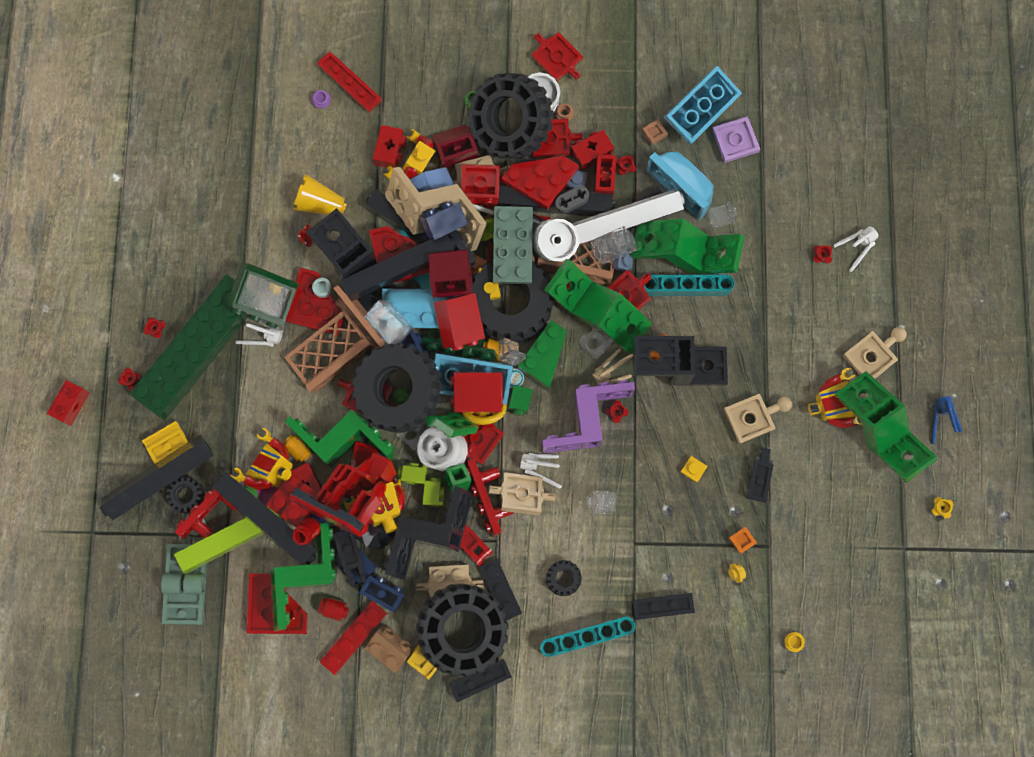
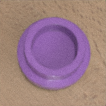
M319 90L313 94L312 102L315 107L323 109L330 104L331 98L326 91Z

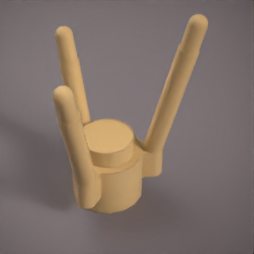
M618 349L601 366L594 369L595 372L592 373V376L596 383L609 382L613 384L631 378L632 375L629 374L609 380L612 377L610 372L631 359L633 354L623 358L610 368H605L621 352V349Z

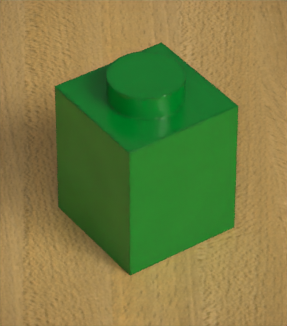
M514 385L509 405V411H512L513 415L521 417L524 414L528 415L533 389Z
M464 463L445 470L444 480L450 494L454 491L455 487L469 490L471 477Z

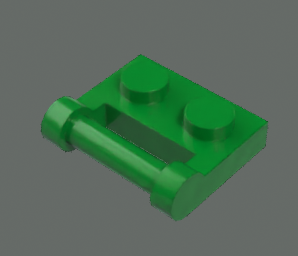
M452 412L445 416L431 415L426 419L429 427H437L444 432V435L450 438L474 434L478 429L476 424L457 412Z

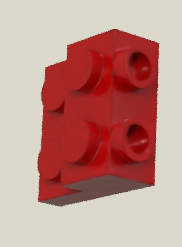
M462 164L461 190L472 204L483 205L487 209L498 206L500 166Z
M291 474V477L288 480H284L266 506L294 527H297L305 519L310 518L308 516L311 512L301 508L289 498L295 488L310 494L313 498L318 493Z

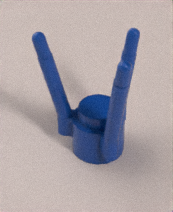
M941 397L936 399V405H933L932 444H935L938 412L941 415L949 414L954 432H962L952 398Z

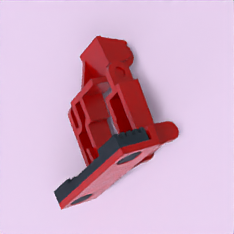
M373 452L371 457L357 468L348 464H339L315 498L298 488L294 489L289 498L301 508L361 537L368 530L367 522L383 502L381 497L387 488L385 483L392 482L396 472L391 460ZM360 479L373 485L376 483L370 493L365 490L361 491L347 513L342 510L338 503L348 490L352 491Z

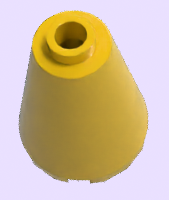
M305 174L293 209L329 215L337 208L340 213L344 214L347 203H344L345 198Z

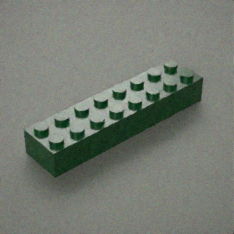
M227 274L129 394L163 420L169 417L249 317L245 313L242 316L232 313V308L226 307L235 282ZM244 288L239 303L255 309L261 301L255 294Z

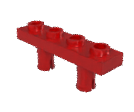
M475 459L469 460L465 466L471 477V492L474 497L477 496L479 502L477 507L480 515H484L486 532L490 533L491 537L497 536L502 532L498 519L514 514V512L501 511V506L497 508L492 507L486 491L485 483L500 478L499 470L495 467L480 472Z
M210 490L204 496L205 500L200 505L197 504L190 511L191 515L186 520L183 519L177 524L175 533L184 540L194 530L205 539L213 535L214 531L203 522V519L220 501L224 502L233 511L237 509L215 490Z

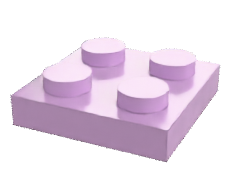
M748 116L713 127L712 129L724 163L760 151Z

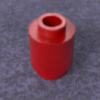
M312 518L305 519L294 529V541L299 545L310 543L320 533L319 523Z
M330 597L327 599L322 598L318 613L322 614L323 617L341 622L342 619H346L349 607H346V602Z

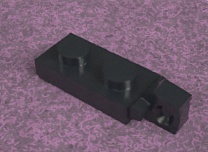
M763 447L760 457H755L746 499L766 503L774 466L773 460L769 459L771 449Z

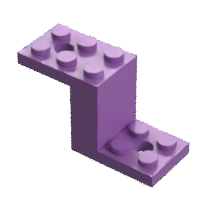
M621 380L617 382L618 384L612 385L609 382H603L595 387H590L589 384L579 386V389L575 390L574 395L579 435L577 436V433H568L565 435L566 437L558 438V435L547 436L542 441L543 453L600 447L603 440L597 401L632 397L635 391L634 382Z

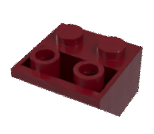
M466 124L431 136L443 168L446 167L448 169L457 163L478 158L476 144Z
M468 249L429 253L430 284L433 298L472 293L473 280Z

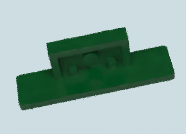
M422 337L421 340L426 349L430 351L442 350L452 355L460 353L469 358L477 356L486 361H491V359L497 360L498 358L495 350L482 348L484 339L478 340L476 345L467 346V344H464L463 349L452 351V348H444L442 340Z

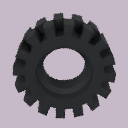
M180 477L181 479H177L175 483L169 485L171 486L170 489L167 488L168 495H166V499L169 500L168 504L172 506L171 508L180 513L187 514L188 512L190 513L195 505L202 503V499L205 496L203 495L204 489L196 480L189 477ZM184 488L191 489L193 493L192 499L187 503H182L179 500V492Z
M557 561L547 571L546 582L554 594L570 596L581 585V571L572 561ZM565 570L571 574L572 580L569 585L561 586L558 584L556 576L560 571Z

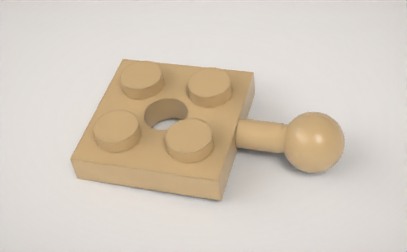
M902 327L894 328L891 336L884 342L872 331L847 351L843 357L859 375L867 371L876 379L898 361L897 357L889 350V347L895 342L904 341L907 336L906 330ZM867 353H872L875 356L874 362L867 361Z
M757 394L723 410L738 443L742 444L775 430L776 428L770 414L779 410L788 412L792 408V401L788 397H781L777 404L766 408L761 395ZM746 414L754 416L755 421L753 424L746 423L744 419Z

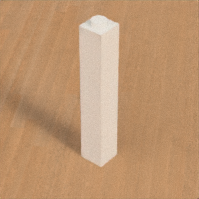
M673 189L574 222L572 225L577 229L579 244L683 210L685 200L682 193Z

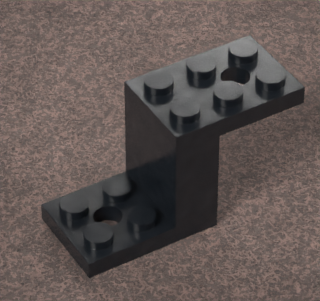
M337 208L307 231L308 236L332 263L337 276L341 280L377 264L372 249ZM333 231L339 232V237L335 240L329 238V234ZM394 283L380 288L378 295L374 296L369 293L357 299L372 318L382 311V289H398Z
M694 336L634 337L635 376H669V386L728 385L727 347H695ZM657 351L660 354V359L657 361L651 360L649 357L650 352ZM706 361L711 362L713 369L706 371L702 364Z
M460 487L454 488L449 497V511H446L444 516L445 525L400 515V519L396 522L395 538L390 544L391 553L385 563V574L397 579L406 580L415 542L459 552L473 494Z

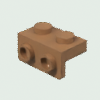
M383 625L374 634L365 647V650L395 674L415 650L408 641L403 640L393 629L386 625Z

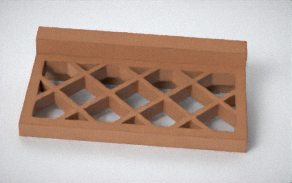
M596 238L581 243L578 248L582 246L586 253L580 257L576 253L572 256L575 259L571 262L593 282L608 287L611 284L614 272V252L607 255L603 248L611 246L615 247V250H619V242ZM593 242L597 247L589 251L585 244ZM600 250L604 258L596 261L592 254ZM539 257L537 268L541 267L544 272L556 274L564 261H547ZM589 257L593 264L585 266L581 260ZM607 261L611 266L610 271L601 269L599 264Z
M339 285L333 288L340 297L335 303L342 311L345 310L366 338L374 346L372 349L377 347L383 348V345L389 343L393 344L357 299L351 302L347 293H344Z
M343 310L284 358L304 382L309 392L315 394L374 346L348 313ZM345 316L348 320L347 329L338 328V321ZM325 331H334L332 341L323 340V333ZM337 331L347 332L346 342L336 341ZM350 332L358 333L362 339L357 343H349ZM311 342H319L317 353L308 352V345ZM322 343L332 344L331 354L321 353ZM335 344L345 345L343 354L334 355ZM296 354H304L302 365L295 364L291 358ZM307 355L317 356L315 366L306 365ZM320 356L330 357L328 366L319 367ZM305 368L315 369L314 377L309 381L304 376Z

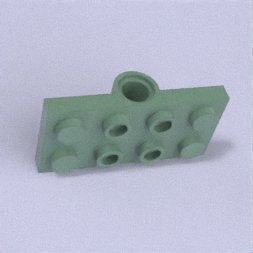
M494 206L493 283L532 284L533 207Z
M167 544L166 570L161 582V589L164 594L162 624L203 625L207 564L184 574L174 555L193 544Z

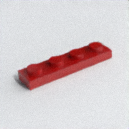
M331 51L317 63L320 69L368 113L382 102V98Z
M371 601L322 658L320 663L333 675H336L388 613L374 601Z

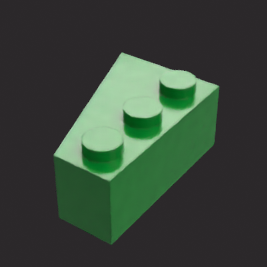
M552 320L518 365V370L548 392L551 388L567 334V330Z

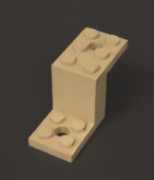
M400 167L393 168L385 196L413 235L425 232L420 221V217L425 216L424 212L433 208L435 210L442 208L441 204L452 200V202L460 203L468 222L467 225L458 228V234L461 239L465 240L470 251L477 250L486 221L457 184L418 192Z

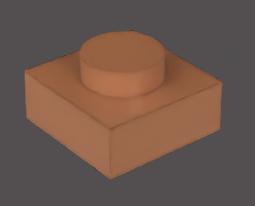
M658 119L642 128L643 134L652 146L668 136L667 131Z

